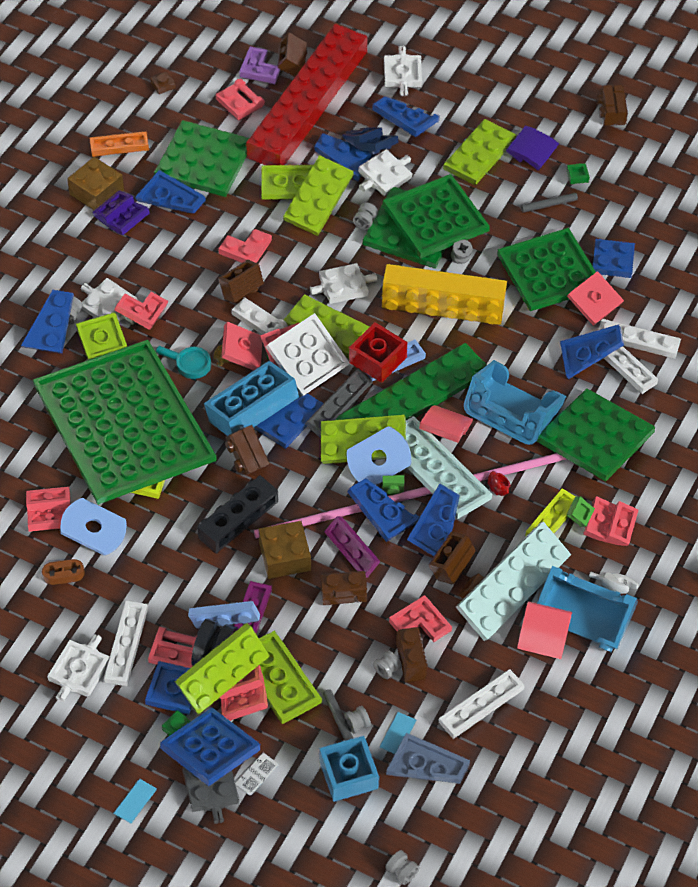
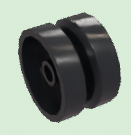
M205 619L201 624L194 643L191 658L192 666L236 632L238 627L225 624L220 629L218 621Z

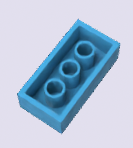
M268 361L205 402L204 406L209 422L224 434L229 435L249 425H252L254 428L299 398L295 378L271 361Z

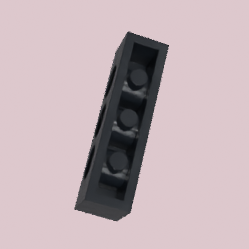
M261 475L255 480H250L244 489L239 493H234L228 502L217 507L211 516L204 518L197 526L198 538L217 554L278 503V490Z

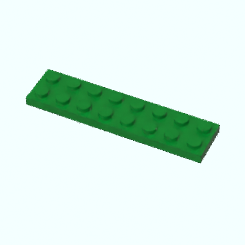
M464 343L344 412L335 420L405 415L406 420L413 416L416 418L428 411L433 405L437 406L469 387L472 377L487 365Z

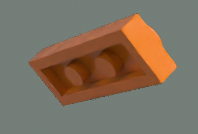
M147 131L90 138L92 157L149 150Z

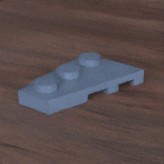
M406 733L386 771V775L460 784L470 765V760Z

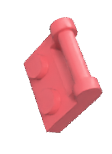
M241 78L237 79L233 85L216 94V100L238 121L262 108L265 104V100L251 91ZM242 91L252 103H248L238 92Z
M159 627L148 662L157 665L158 661L192 668L191 658L196 637L167 631V628ZM166 639V640H171V641H175V642H179V643H184V644L192 645V648H191V647H187V646H182V645H178V644H173V643L165 642L164 640Z

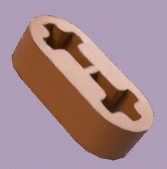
M77 559L50 562L42 568L43 580L50 585L77 582L85 574L83 563ZM72 568H76L77 573H72ZM50 571L55 572L54 576H50Z

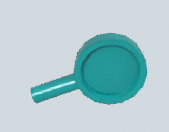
M158 346L156 349L157 354L176 360L177 370L185 378L198 379L210 371L211 357L203 348L188 347L180 353L162 346Z

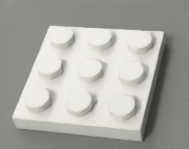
M315 313L266 346V349L278 366L295 378L300 397L306 395L350 364Z

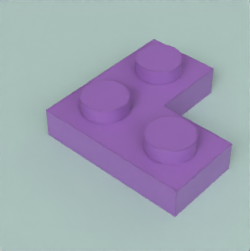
M249 47L240 69V77L276 84L280 69H278V65L265 63L267 50Z

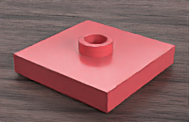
M598 271L567 296L593 326L624 302Z
M227 322L224 325L222 358L253 371L259 368L262 357V339L260 335Z

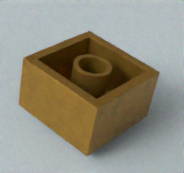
M96 157L91 158L67 178L69 194L93 210H96L119 190L124 191L122 174Z
M302 521L259 528V544L268 579L311 571V555Z

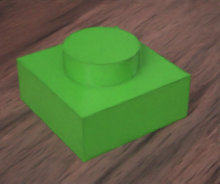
M404 475L382 476V490L390 495L404 492Z
M581 496L575 497L567 516L580 527H586L595 508Z

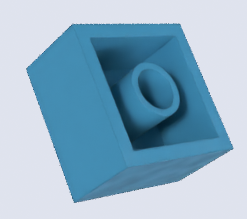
M365 736L319 748V762L333 802L378 789L379 775Z

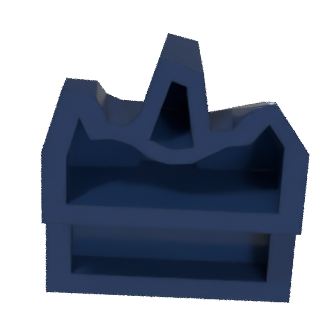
M382 127L360 128V130L346 131V134H342L343 138L360 151H369V154L380 153V150L391 149L392 145L399 143L398 135H383Z

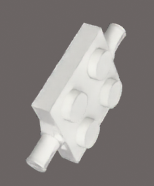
M399 46V54L384 56L385 87H400V94L403 96V93H405L406 96L408 95V87H422L421 55L406 54V47L403 46L402 51V46Z
M387 149L359 166L358 172L366 180L359 185L360 190L365 192V190L373 187L383 196L387 195L390 189L393 187L398 188L412 178V173L404 166L411 162V158L405 155L403 158L397 159Z
M357 263L319 271L321 285L310 287L311 295L323 293L328 298L330 304L368 296L366 283L377 282V275L374 273L364 276Z
M108 278L96 288H92L87 283L82 285L81 290L88 294V297L82 301V310L94 318L115 312L118 322L125 319L132 325L134 324L133 320L116 312L115 307L125 293L136 300L137 297Z
M94 634L88 645L79 644L71 640L67 643L48 674L49 681L62 687L56 696L57 700L65 702L70 691L77 692L86 697H89L107 668L110 656L100 653L96 649L102 640L99 635Z

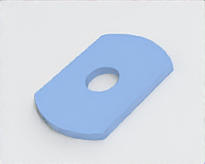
M388 426L347 450V463L350 472L358 482L366 478L377 485L382 482V476H392L411 465V451L406 439L397 430ZM375 450L385 452L387 459L383 465H376L372 461L371 456Z
M80 498L70 504L64 511L60 532L62 535L105 556L116 550L123 542L126 533V519L84 498ZM97 521L101 525V530L92 533L86 529V523Z

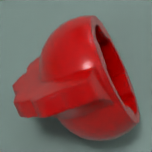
M492 471L488 476L490 490L500 496L508 494L510 482L507 477Z

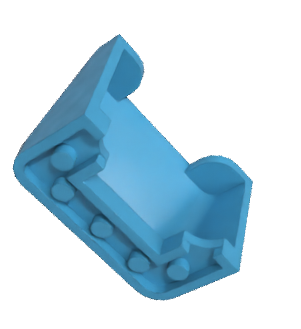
M493 360L472 377L464 401V410L473 418L524 444H533L558 413L566 396L552 390L547 392L543 399L540 400L507 383L509 378L507 367Z
M552 566L537 604L572 612L568 631L600 643L599 648L612 652L613 649H618L638 601L635 597L627 594L621 596L617 591L614 592L575 577L573 574L568 576V573L563 572V569Z

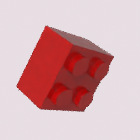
M376 322L349 347V363L381 383L407 358V341Z

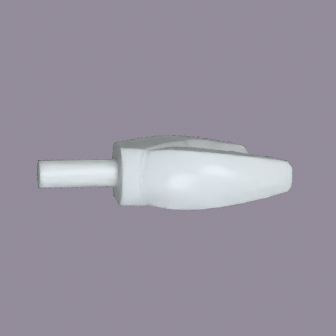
M593 572L589 574V577L602 581V586L614 592L617 591L620 594L628 593L629 588L637 590L639 586L634 580L622 574L608 572L605 576Z

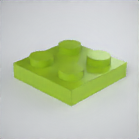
M115 312L76 324L88 360L127 347Z

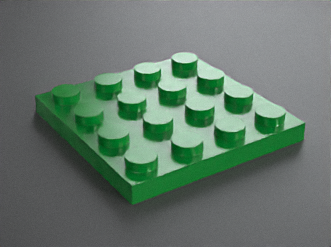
M182 120L155 169L154 175L160 170L190 188L226 197L247 157L246 142L249 138Z
M452 174L383 200V207L420 259L451 247L460 240H469L489 232L490 229L489 224Z
M393 187L385 199L403 193L406 190ZM383 204L378 211L377 217L374 218L373 224L364 236L362 244L436 269L446 250L443 249L420 259L383 207Z
M569 228L497 249V256L530 312L569 300L568 294L596 273Z
M586 388L542 431L537 442L606 482L653 435L655 426Z

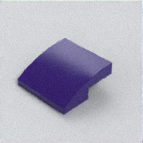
M525 126L507 148L506 152L520 163L524 159L539 171L560 143L537 129Z
M119 190L92 213L104 225L124 235L150 212L148 207L134 202L132 195Z

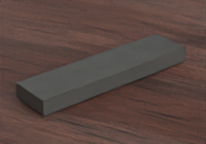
M357 369L305 424L321 438V421L335 420L373 382Z

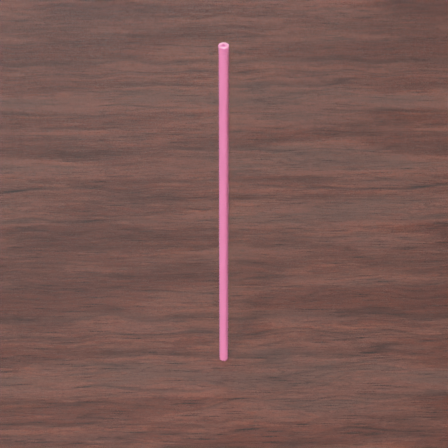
M556 453L473 475L479 481L488 480V476L492 471L507 475L566 460V458ZM426 487L388 497L398 503L432 493ZM355 504L280 524L302 521L303 526L335 519L337 516L343 517L362 512V510ZM259 529L254 530L255 538H259Z

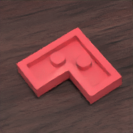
M254 229L245 242L228 235L219 247V254L241 263L245 262V260L257 263L271 243L272 235Z
M150 292L142 303L125 293L117 303L115 311L150 330L169 301Z
M425 595L389 617V623L396 631L421 627L433 642L452 631V626Z

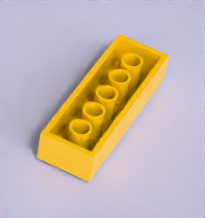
M387 264L383 279L382 308L501 325L507 281Z

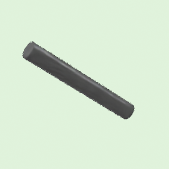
M577 193L524 204L521 205V211L524 213L576 201L578 196Z
M331 689L325 690L323 695L344 740L353 739L354 737Z

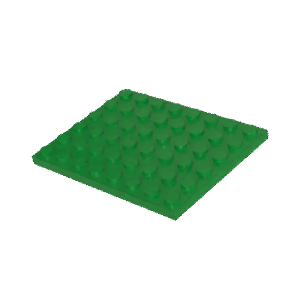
M149 340L33 379L34 387L97 505L216 461V454Z

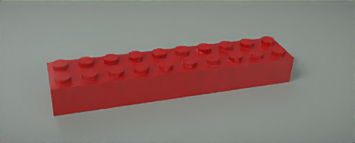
M334 24L246 142L248 159L263 165H285L367 53L368 36Z

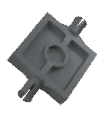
M183 767L192 812L212 811L215 824L224 822L221 809L229 805L239 804V796L232 770L210 786H207Z

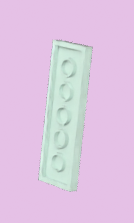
M414 416L406 420V441L411 451V465L407 468L432 494H434L440 483L460 495L455 515L457 519L492 499V493L431 433L419 429L420 422Z
M543 521L456 608L484 641L488 640L547 580L551 567L559 568L571 554Z

